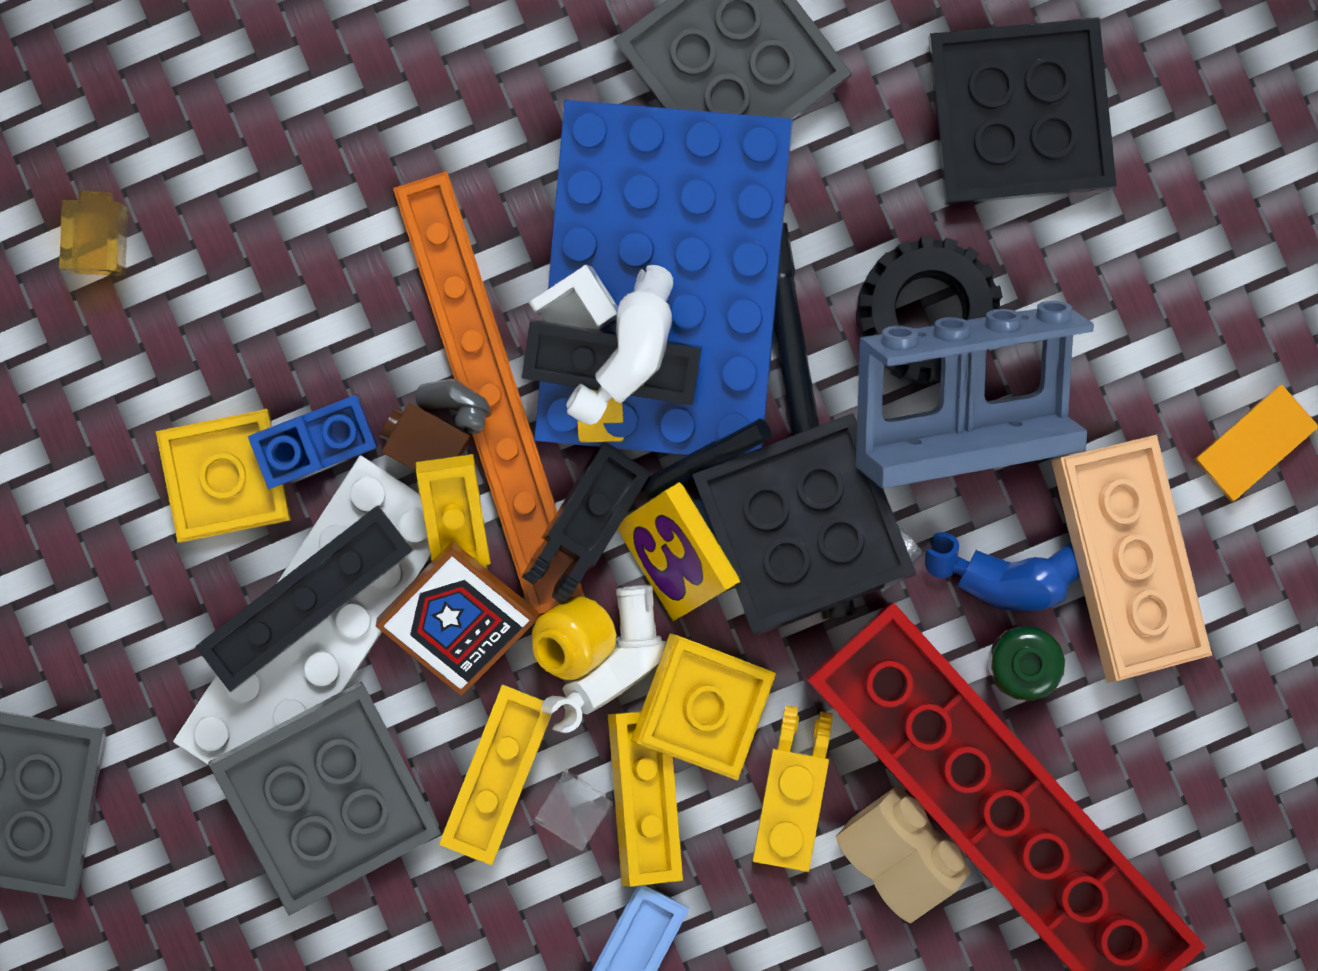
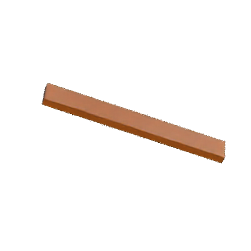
M445 171L395 187L393 190L454 379L486 398L489 403L491 415L485 418L486 425L484 430L472 435L526 602L538 611L539 618L560 604L551 596L556 582L573 562V559L558 550L549 564L545 575L534 585L522 578V574L534 553L545 541L541 537L556 515L557 508L448 172ZM581 583L577 585L570 597H585Z

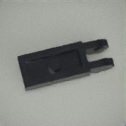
M603 442L600 447L597 446L541 537L545 541L534 553L522 574V578L534 585L545 575L549 564L557 551L560 550L572 558L573 562L556 582L551 597L561 604L566 603L587 570L595 567L651 472L606 442Z

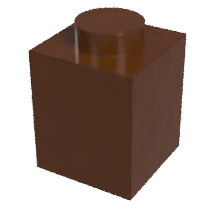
M410 402L404 412L397 408L393 410L379 435L380 439L386 441L381 452L416 471V462L463 456L472 440V437Z

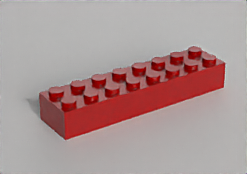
M889 602L805 678L1070 971H1181L1207 947L894 602Z

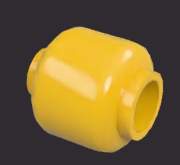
M584 596L570 597L566 603H560L536 620L532 628L533 653L539 665L552 675L563 680L579 679L602 664L616 648V631L613 621L607 611L596 601Z

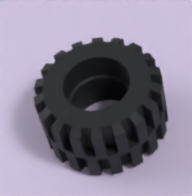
M933 236L921 237L918 241L913 242L907 240L898 244L890 252H886L876 262L860 288L857 299L859 300L858 310L856 311V323L859 324L861 330L860 338L882 334L885 328L900 326L895 313L897 298L902 289L914 280L933 278L950 286L961 302L962 319L964 320L986 317L987 312L1000 309V299L1003 298L1000 285H995L992 278L995 273L990 265L986 264L984 266L977 258L979 253L968 247L966 250L957 246L958 241L949 238H945L944 241L934 240ZM942 357L893 366L884 365L891 371V375L899 379L904 377L913 380V383L926 384L927 382L940 383Z

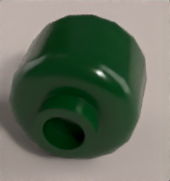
M1020 626L1006 630L995 639L988 653L987 668L991 681L1000 692L1013 699L1034 701L1046 697L1058 687L1064 675L1065 658L1060 644L1051 634L1040 628Z

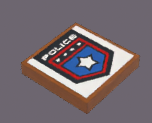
M452 541L377 617L375 627L462 696L536 622L538 611Z

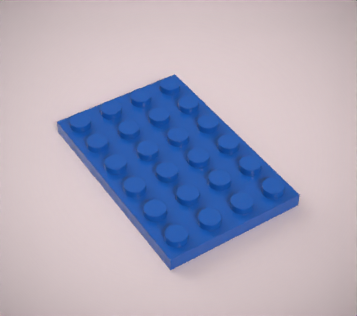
M564 100L548 289L583 266L589 265L594 268L619 307L621 300L627 294L634 292L636 278L641 269L646 272V267L649 265L661 266L671 273L674 283L666 302L672 313V323L667 341L702 346L693 405L629 396L622 402L623 423H604V427L609 434L615 437H624V440L620 442H606L612 447L688 455L761 418L766 421L793 126L792 119ZM616 320L601 330L616 333ZM540 381L534 441L598 447L603 443L579 441L578 420L567 413L568 408L566 405L576 387ZM763 443L736 456L735 458L755 451L757 449L763 448Z

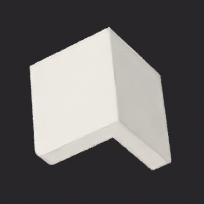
M589 265L583 266L529 302L533 311L540 313L545 322L601 330L617 319L618 306L594 268Z

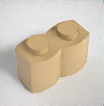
M897 786L852 817L835 836L838 845L851 864L863 875L873 880L877 891L893 912L908 923H912L953 895L971 874L959 847L939 832L933 830L925 809L916 799Z

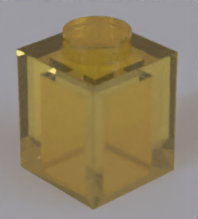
M79 191L78 200H62L59 268L68 274L125 276L128 208L120 202H113V193Z

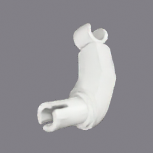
M649 265L646 267V272L641 269L636 278L634 292L627 294L621 300L616 319L617 348L595 374L597 381L601 385L597 392H594L586 386L579 384L567 401V413L580 422L589 425L597 423L602 417L609 399L613 397L617 402L622 403L659 370L666 351L668 334L672 323V313L666 302L674 283L671 273L665 268L658 265Z
M639 585L616 589L621 639L616 641V648L602 664L581 678L570 680L562 688L566 697L551 696L545 699L542 703L543 713L552 714L562 705L565 708L564 719L560 723L555 724L552 730L565 733L574 731L581 723L582 713L589 714L609 703L640 682L657 667L666 641H662V636L656 635L653 611V586Z

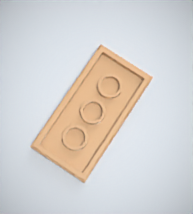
M1157 435L1051 460L1106 683L1120 681L1211 656L1212 652Z

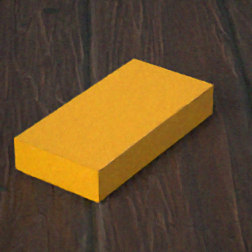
M1280 384L1194 458V461L1230 502H1234L1318 428V425L1288 390Z

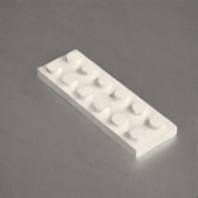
M359 456L278 582L377 505L383 509L413 548L414 552L233 692H229L216 675L173 742L208 764L209 761L345 690L382 633V631L375 627L377 617L422 572L431 558L420 493L363 456Z

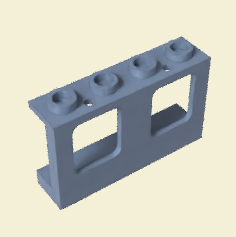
M1045 301L1039 303L1037 309L1019 312L1009 309H995L987 312L986 317L970 320L953 317L941 318L935 321L934 326L916 329L906 326H892L885 328L882 334L861 337L856 467L883 489L1085 452L1087 430L1068 417L1073 335L1093 332L1094 323L1074 311L1068 303ZM1043 340L1041 377L1038 389L1031 394L986 401L984 393L987 350ZM942 357L940 400L937 407L929 412L884 419L882 415L884 365L893 366Z

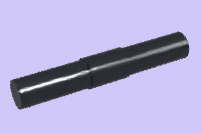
M757 419L649 476L644 484V488L650 497L655 498L679 482L683 485L694 479L692 474L723 464L771 438V429L765 420Z

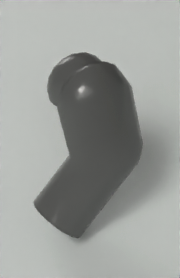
M456 379L421 384L416 391V402L425 411L445 408L458 411L454 421L458 429L465 428L466 433L478 434L482 432L486 425L485 418L491 415L487 399Z

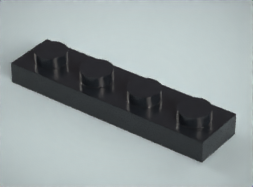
M377 505L197 644L195 648L229 692H233L413 553L414 550L383 509Z

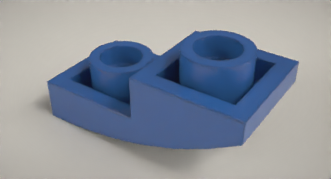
M358 394L248 436L268 489L378 447Z

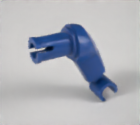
M938 532L933 535V550L926 549L925 566L930 575L936 578H947L955 573L961 576L957 587L1000 610L1038 611L1056 606L1065 600L1068 586L1080 577L1071 541L1048 559L1032 557L1011 563L975 550L970 561H967L958 556V540L949 533Z

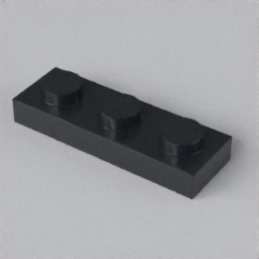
M531 320L522 379L573 387L582 384L589 389L598 390L601 385L597 381L595 374L617 348V335L615 332ZM667 341L666 351L659 370L630 396L693 405L702 346Z

